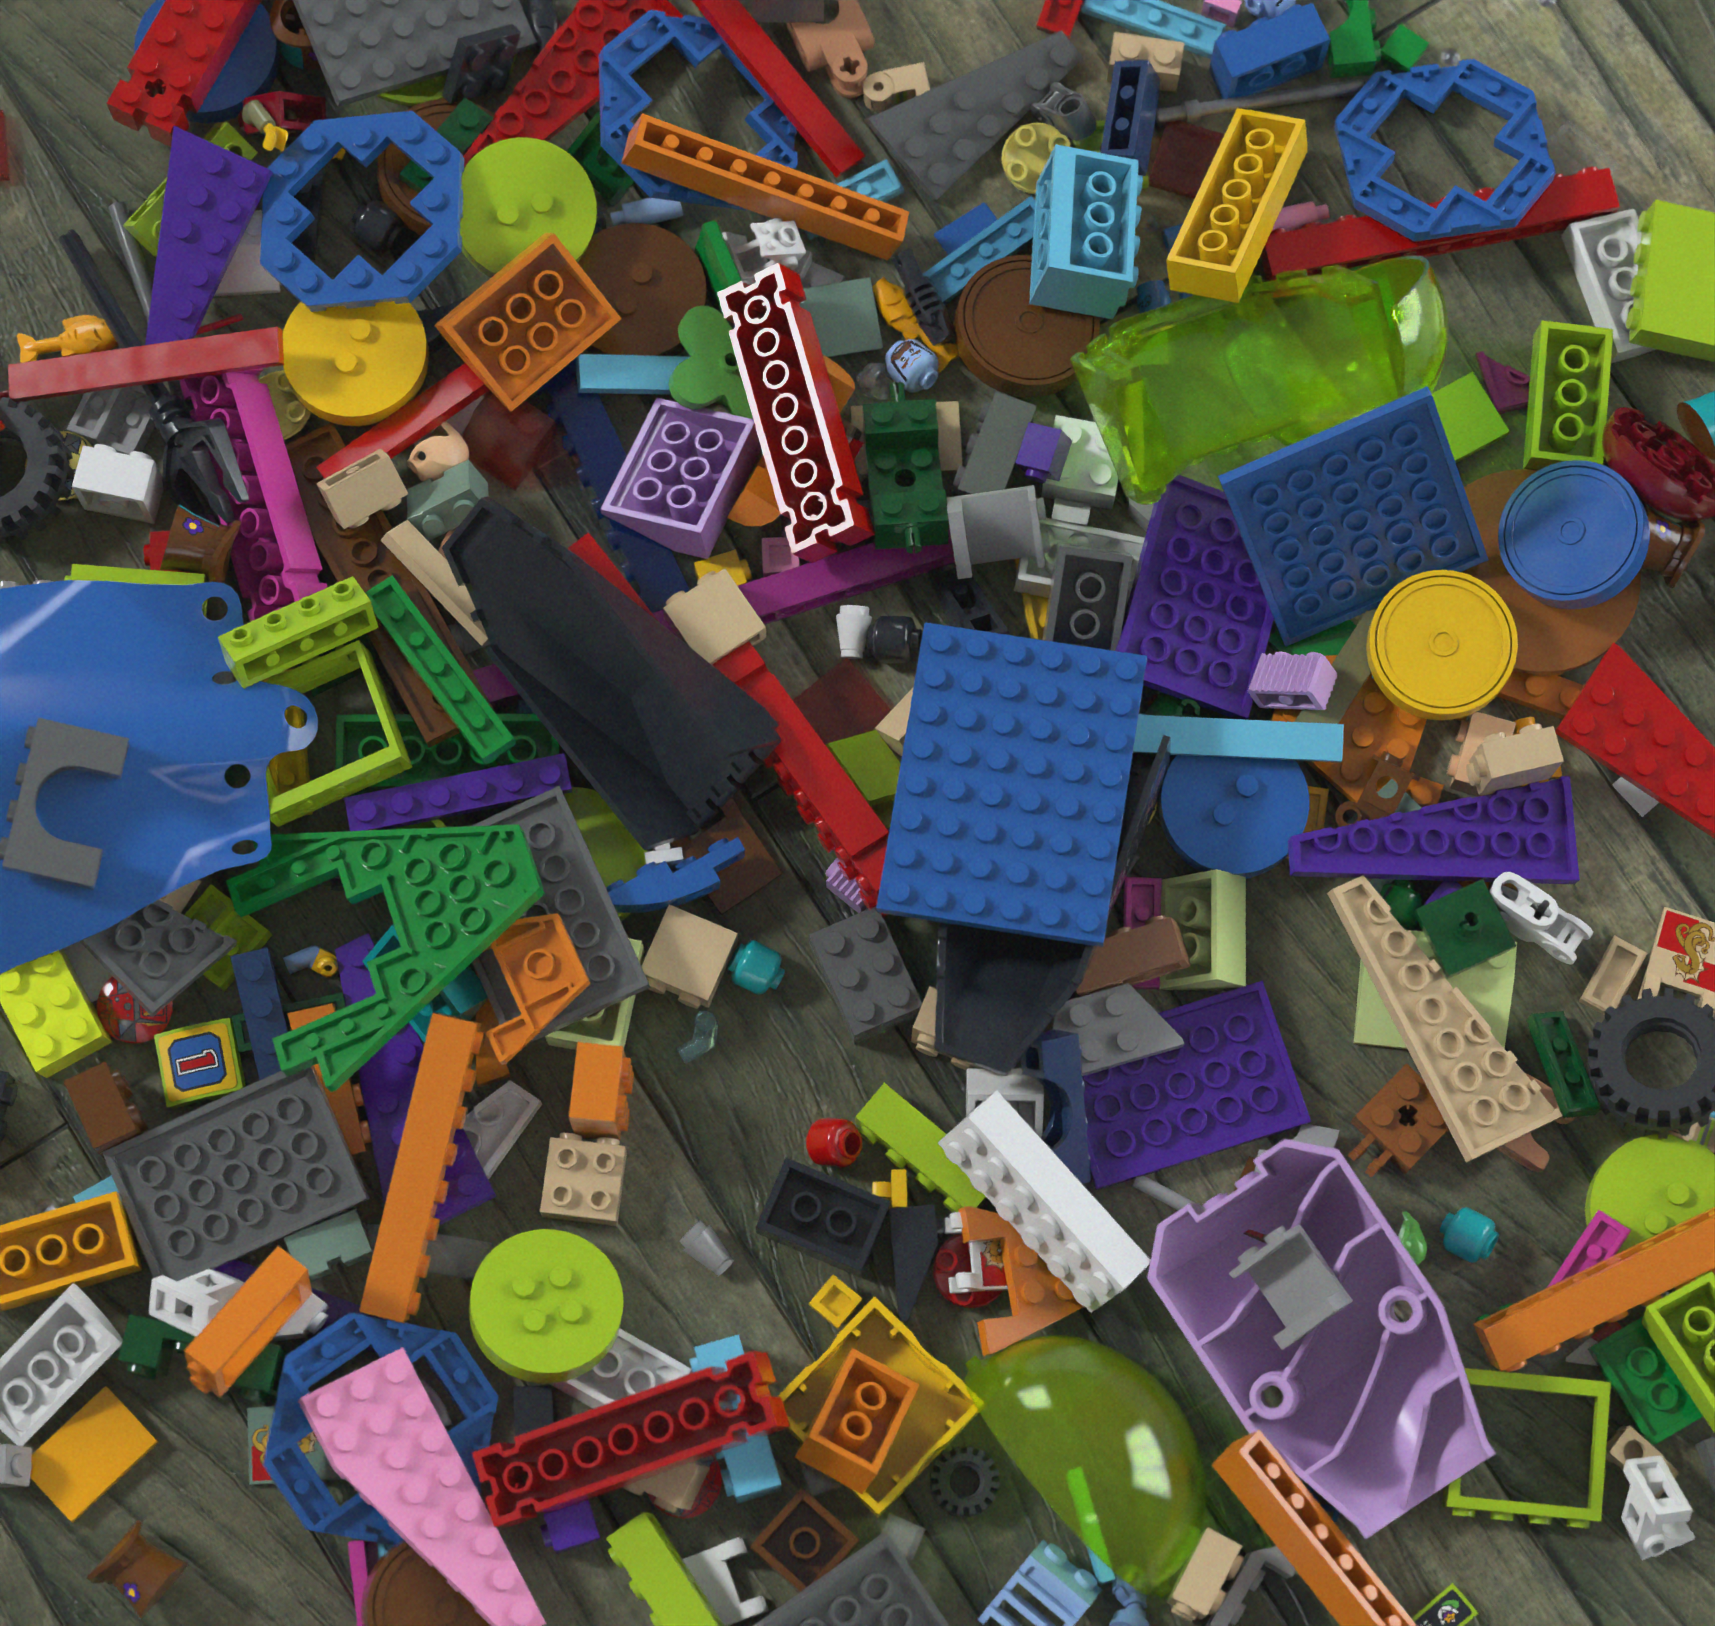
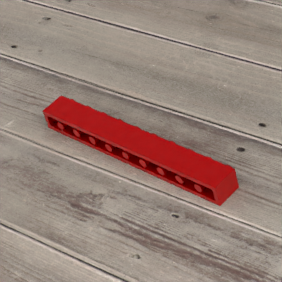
M1587 167L1574 175L1564 176L1561 173L1555 174L1551 184L1513 228L1414 242L1368 215L1362 217L1345 215L1332 223L1322 224L1319 221L1303 225L1301 229L1287 231L1285 228L1272 230L1262 250L1261 259L1270 289L1315 280L1317 274L1383 261H1387L1388 265L1566 230L1569 224L1617 213L1620 204L1610 167L1599 170L1597 167ZM1493 187L1482 188L1473 195L1486 202L1495 189ZM1445 197L1437 202L1427 203V205L1436 209Z

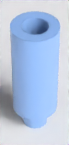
M646 198L622 204V210L610 213L613 226L627 223L654 224L683 217L681 202Z

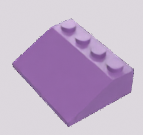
M656 398L600 509L601 513L673 551L708 559L728 519L727 516L762 449L754 419L705 408L697 410L688 409L677 402Z

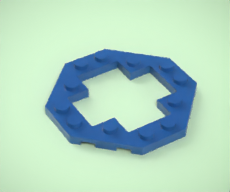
M649 10L604 46L599 53L601 146L650 198L747 211L748 209L621 164L628 134L634 126L631 120L645 110L652 102V99L630 75L671 42L694 68L715 51L719 50L765 98L744 119L767 144L755 155L792 169L798 166V157L794 143V136L797 133L796 128L709 21L703 17L684 15L683 18L665 16L663 11Z
M1475 59L1460 60L1456 66L1439 68V64L1411 67L1410 72L1392 75L1390 71L1375 72L1335 119V131L1354 208L1414 242L1515 227L1551 184L1555 176V168L1552 159L1549 157L1542 120L1539 119L1536 109L1537 102L1534 91ZM1455 91L1508 120L1494 138L1493 147L1514 157L1519 162L1486 202L1455 185L1435 209L1380 178L1394 161L1395 152L1370 137L1403 98L1434 114L1450 93Z
M413 111L315 120L267 168L273 174L263 193L260 264L311 312L327 311V307L345 306L347 309L375 306V303L394 301L395 304L411 303L462 252L460 219L463 218V190L461 184L462 172H464V157L458 149ZM392 143L433 178L410 202L412 208L432 226L383 275L358 254L332 280L292 244L315 220L312 213L297 201L294 196L342 148L367 168Z
M347 1313L284 1356L263 1467L305 1530L394 1546L404 1539L388 1524L389 1521L371 1504L368 1505L359 1496L360 1493L339 1506L298 1446V1441L313 1432L298 1400L310 1393L307 1388L368 1346L371 1347L378 1359L401 1348L404 1349L411 1363L423 1356L465 1418L449 1429L447 1433L480 1495L481 1482L472 1452L489 1447L498 1395L455 1332L373 1318L356 1313Z

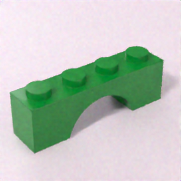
M1345 0L1349 9V17L1340 27L1329 32L1330 42L1326 53L1330 79L1372 75L1375 63L1380 62V43L1378 40H1373L1372 29H1376V13L1374 8H1369L1368 0Z

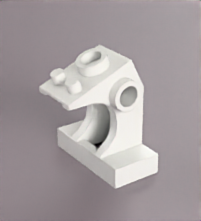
M775 218L765 223H752L750 226L757 239L747 243L745 236L729 232L722 233L741 280L749 285L756 283L754 274L777 263L791 270L796 269L798 261L806 254L795 221H782L780 218Z
M211 1269L180 1281H174L164 1275L152 1279L149 1314L197 1337L244 1285V1282ZM188 1304L193 1306L192 1318L183 1314Z
M1662 1456L1626 1460L1623 1472L1631 1485L1621 1518L1641 1559L1659 1556L1666 1550L1694 1540L1695 1536L1686 1524L1690 1520L1692 1508ZM1664 1489L1668 1498L1655 1499L1654 1496Z

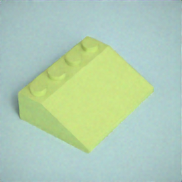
M1410 930L1416 937L1415 943L1430 961L1434 959L1440 966L1424 932ZM1515 942L1516 947L1513 950L1449 979L1446 978L1442 968L1439 969L1453 988L1457 987L1492 1028L1490 1032L1504 1049L1515 978L1517 942ZM1360 960L1354 1044L1408 1050L1362 960Z

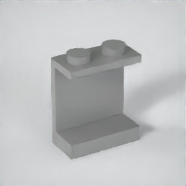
M1034 485L947 497V512L958 579L972 577V564L1029 556L1037 557L1038 568L1045 567L1044 553H1051L1048 531L1041 532L1039 520H1046L1044 499L1036 498Z
M1300 1224L1287 1231L1284 1226H1281L1264 1238L1267 1243L1266 1246L1259 1250L1256 1245L1238 1257L1241 1264L1229 1272L1233 1279L1249 1272L1284 1323L1286 1328L1273 1337L1281 1350L1297 1342L1353 1302Z

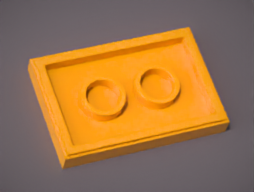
M105 1386L31 1455L32 1469L30 1478L63 1514L74 1523L156 1446L159 1441L120 1399Z

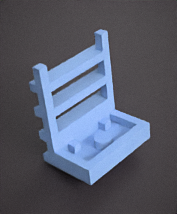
M1042 1540L977 1620L984 1624L991 1616L1002 1626H1022L999 1606L1005 1599L1035 1626H1056L1013 1590L1014 1586L1019 1583L1066 1622L1063 1626H1074L1102 1589L1088 1571L1078 1569L1067 1560V1555L1061 1548Z

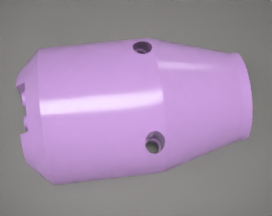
M1284 1139L1253 1160L1261 1174L1251 1172L1234 1183L1237 1188L1235 1192L1229 1196L1227 1193H1220L1202 1205L1206 1211L1198 1203H1189L1157 1225L1147 1279L1247 1431L1252 1433L1260 1429L1289 1467L1353 1522L1364 1538L1367 1539L1496 1453L1487 1441L1442 1302L1338 1149ZM1300 1224L1315 1247L1320 1248V1254L1353 1302L1306 1336L1281 1350L1273 1337L1284 1330L1286 1326L1249 1272L1235 1279L1232 1278L1229 1272L1241 1264L1238 1257L1256 1245L1259 1250L1267 1245L1243 1234L1248 1229L1268 1235L1281 1226H1284L1287 1231ZM1398 1300H1405L1412 1307V1316L1406 1322H1400L1394 1313V1304ZM1270 1385L1277 1386L1282 1390L1283 1401L1279 1407L1270 1406L1265 1399V1390Z

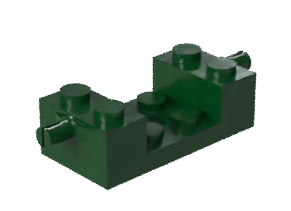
M898 381V394L896 392V382H892L889 385L891 401L863 404V436L872 524L875 532V550L906 547V551L913 554V547H915V553H919L922 550V546L948 544L949 519L946 491L943 489L935 399L905 400L904 383ZM908 477L914 480L915 483L909 487H901L896 484V481L900 478Z
M129 1314L122 1346H119L108 1359L120 1361L121 1364L127 1366V1371L133 1373L135 1377L155 1381L157 1374L168 1375L173 1350H176L177 1354L186 1356L184 1350L192 1343L196 1336L164 1321ZM268 1343L232 1384L240 1391L239 1395L244 1396L245 1400L267 1404L268 1398L276 1399L283 1359L287 1353L281 1346Z

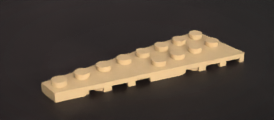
M1364 875L1340 885L1327 893L1466 1163L1563 1116L1558 1107L1554 1109L1539 1091L1541 1087L1535 1079L1531 1081L1517 1065L1516 1061L1518 1059L1510 1050L1507 1052L1490 1032L1492 1028L1457 987L1453 988L1440 973L1439 969L1441 967L1434 959L1430 961L1415 943L1417 939L1411 931L1406 932L1389 912L1391 910L1390 906Z

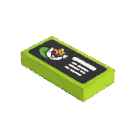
M1452 1583L1411 1619L1417 1626H1464L1478 1612Z

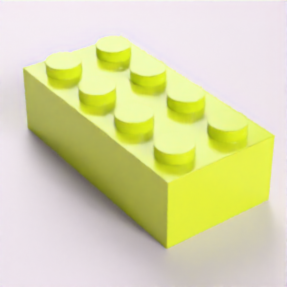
M64 948L0 974V1003L35 1072L48 1078L113 1042L101 1024L97 1010L90 1001Z

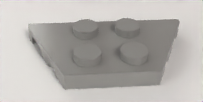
M1129 983L1068 1000L1054 1017L1053 1030L1058 1029L1079 1034V1042L1082 1048L1080 1057L1082 1076L1184 1046L1183 1038Z

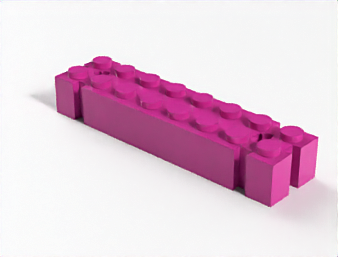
M262 368L179 380L184 399L192 400L194 409L190 411V415L195 422L216 418L223 420L249 496V501L239 503L223 485V471L208 448L220 486L228 494L235 520L242 521L230 555L243 598H250L253 606L252 609L247 611L250 622L299 601L303 597L328 588L327 583H319L318 575L323 569L268 385L260 383L258 379L263 371ZM219 516L220 521H221V524L226 525V526H229V525L232 523V522L226 523V522Z

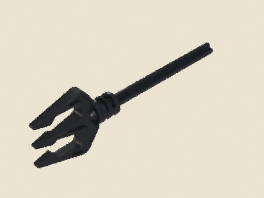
M69 230L66 235H61L58 239L120 349L142 346L79 234L75 230ZM163 382L141 385L152 403V407L148 412L152 421H155V426L160 431L166 444L164 448L162 484L167 495L177 506L180 504L194 514L217 524L214 514L205 513L190 484V479L192 478L207 495L210 507L226 523L233 522L235 517L228 494L220 486L208 448L223 471V485L239 503L249 501V496L223 420L216 418L195 422L191 418L188 409L185 408L182 398L178 395H170Z

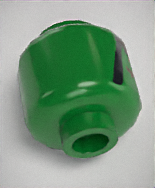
M1395 879L1393 884H1384L1379 894L1390 906L1391 910L1389 912L1403 929L1415 930L1418 920L1414 911L1424 905V899L1415 891V884L1406 880Z

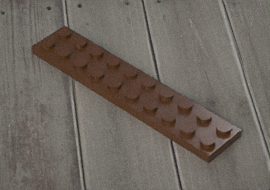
M329 423L286 444L285 446L314 542L335 580L340 582L353 576L362 590L367 592L393 575L493 709L425 586L381 541L384 535L392 529L383 511L380 509L369 515V520L356 528L347 527L344 529L336 522L316 484L324 480L316 467L345 447L334 424ZM376 619L378 628L366 633V636L428 748L460 733L448 714Z

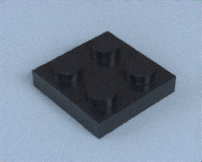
M510 24L458 38L442 96L452 104L460 102L464 98L471 99L505 89L521 31L515 25Z

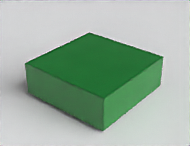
M1400 24L1382 47L1381 57L1404 72H1410V68L1415 66L1428 48L1429 42Z

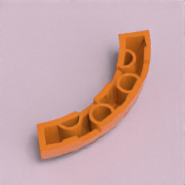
M823 355L838 409L841 413L855 390V383L841 366ZM764 455L761 456L743 492L740 493L727 516L732 521L744 526H763L773 522L780 515Z

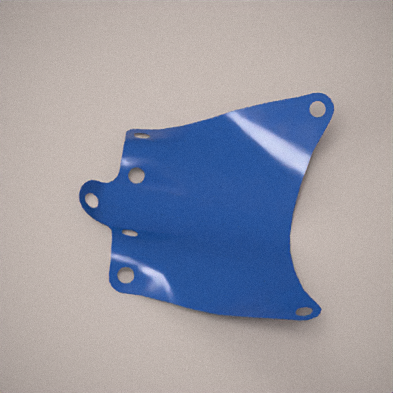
M65 580L0 589V842L2 836L9 838L12 823L6 822L11 799L18 801L21 786L15 785L20 762L27 764L30 749L24 748L29 725L36 727L38 717L129 738V747L121 780L79 770L64 771L53 776L43 785L36 800L37 819L50 835L60 840L102 849L103 855L94 890L4 870L2 867L3 860L0 859V974L106 930L182 886L219 870L257 862L266 857L271 851L270 814L266 783L267 766L270 760L277 754L301 750L313 742L318 731V717L315 707L308 698L292 688L269 684L263 681L244 689L237 680L226 685L213 682L212 677L215 674L224 671L231 672L225 662L218 636L244 625L240 599L232 587L221 582L170 585ZM210 597L223 599L228 606L226 616L218 621L207 619L202 612V605L205 600ZM294 705L303 709L307 715L306 724L302 728H294L289 725L285 719L286 708ZM241 764L249 769L251 774L250 780L244 787L233 788L225 782V772L231 765ZM243 840H252L258 844L255 851L243 855L235 854L232 851V846Z

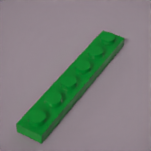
M393 575L365 592L371 601L376 619L482 762L487 764L516 745L514 737Z

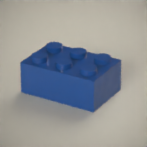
M1313 3L1305 6L1294 5L1283 11L1282 15L1272 19L1263 17L1254 21L1246 29L1238 32L1236 30H1229L1221 34L1214 42L1209 72L1222 100L1256 95L1322 69L1330 38Z

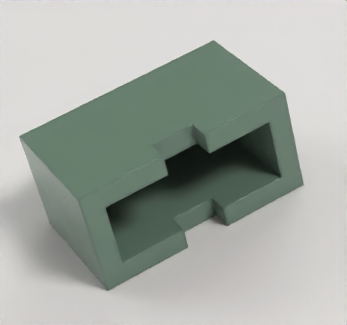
M466 460L446 470L444 477L436 481L430 478L407 489L408 520L430 541L457 528L480 498L489 497L488 482L473 464Z
M349 1209L329 1217L325 1222L315 1226L311 1225L284 1238L291 1256L308 1269L310 1283L333 1274L331 1266L343 1262L348 1268L372 1258L374 1253L361 1216L356 1209L349 1211Z

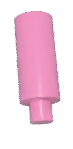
M1311 201L1282 207L1272 230L1285 228L1287 231L1301 229L1303 225L1310 222L1328 219L1327 204L1315 206L1314 202Z

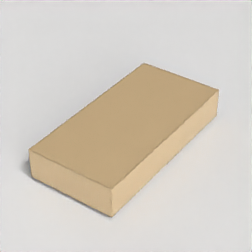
M1614 935L1579 1002L1605 1015V1010L1610 1005L1615 1009L1619 1008L1622 997L1626 995L1647 953Z

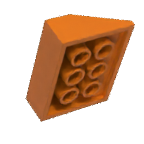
M544 233L434 326L461 359L503 405L512 412L622 318L554 233Z

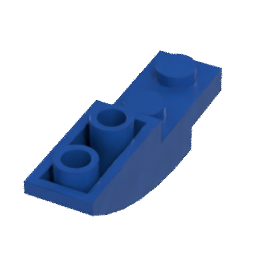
M738 837L730 842L727 838H724L708 848L710 853L699 859L692 856L680 862L675 867L677 871L672 873L666 861L658 865L653 861L636 871L637 877L626 883L623 880H618L607 886L606 889L617 913H641L667 909L669 905L679 906L719 889L720 879L716 873L743 859L745 856L744 846Z

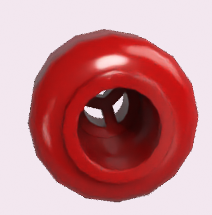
M826 1117L818 1119L811 1125L806 1137V1149L809 1157L815 1164L823 1167L842 1168L850 1166L860 1154L863 1145L861 1134L852 1121L843 1118Z

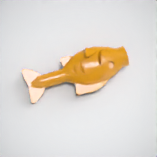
M885 277L873 285L872 289L876 305L886 320L888 327H894L897 331L903 333L906 340L918 337L938 357V373H941L950 361L960 356L956 344L947 343L941 346H933L918 325L916 317L913 315L912 309L903 295L902 287L890 283Z
M78 315L64 319L62 323L65 331L58 337L36 341L26 334L19 333L16 335L20 346V363L35 361L38 355L62 350V357L108 351L118 346L104 319L94 315Z

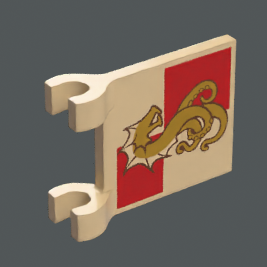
M1664 907L1637 999L1642 998V990L1650 988L1653 997L1657 996L1660 985L1699 997L1698 1007L1702 1009L1706 1004L1710 1005L1714 1009V1017L1715 922Z

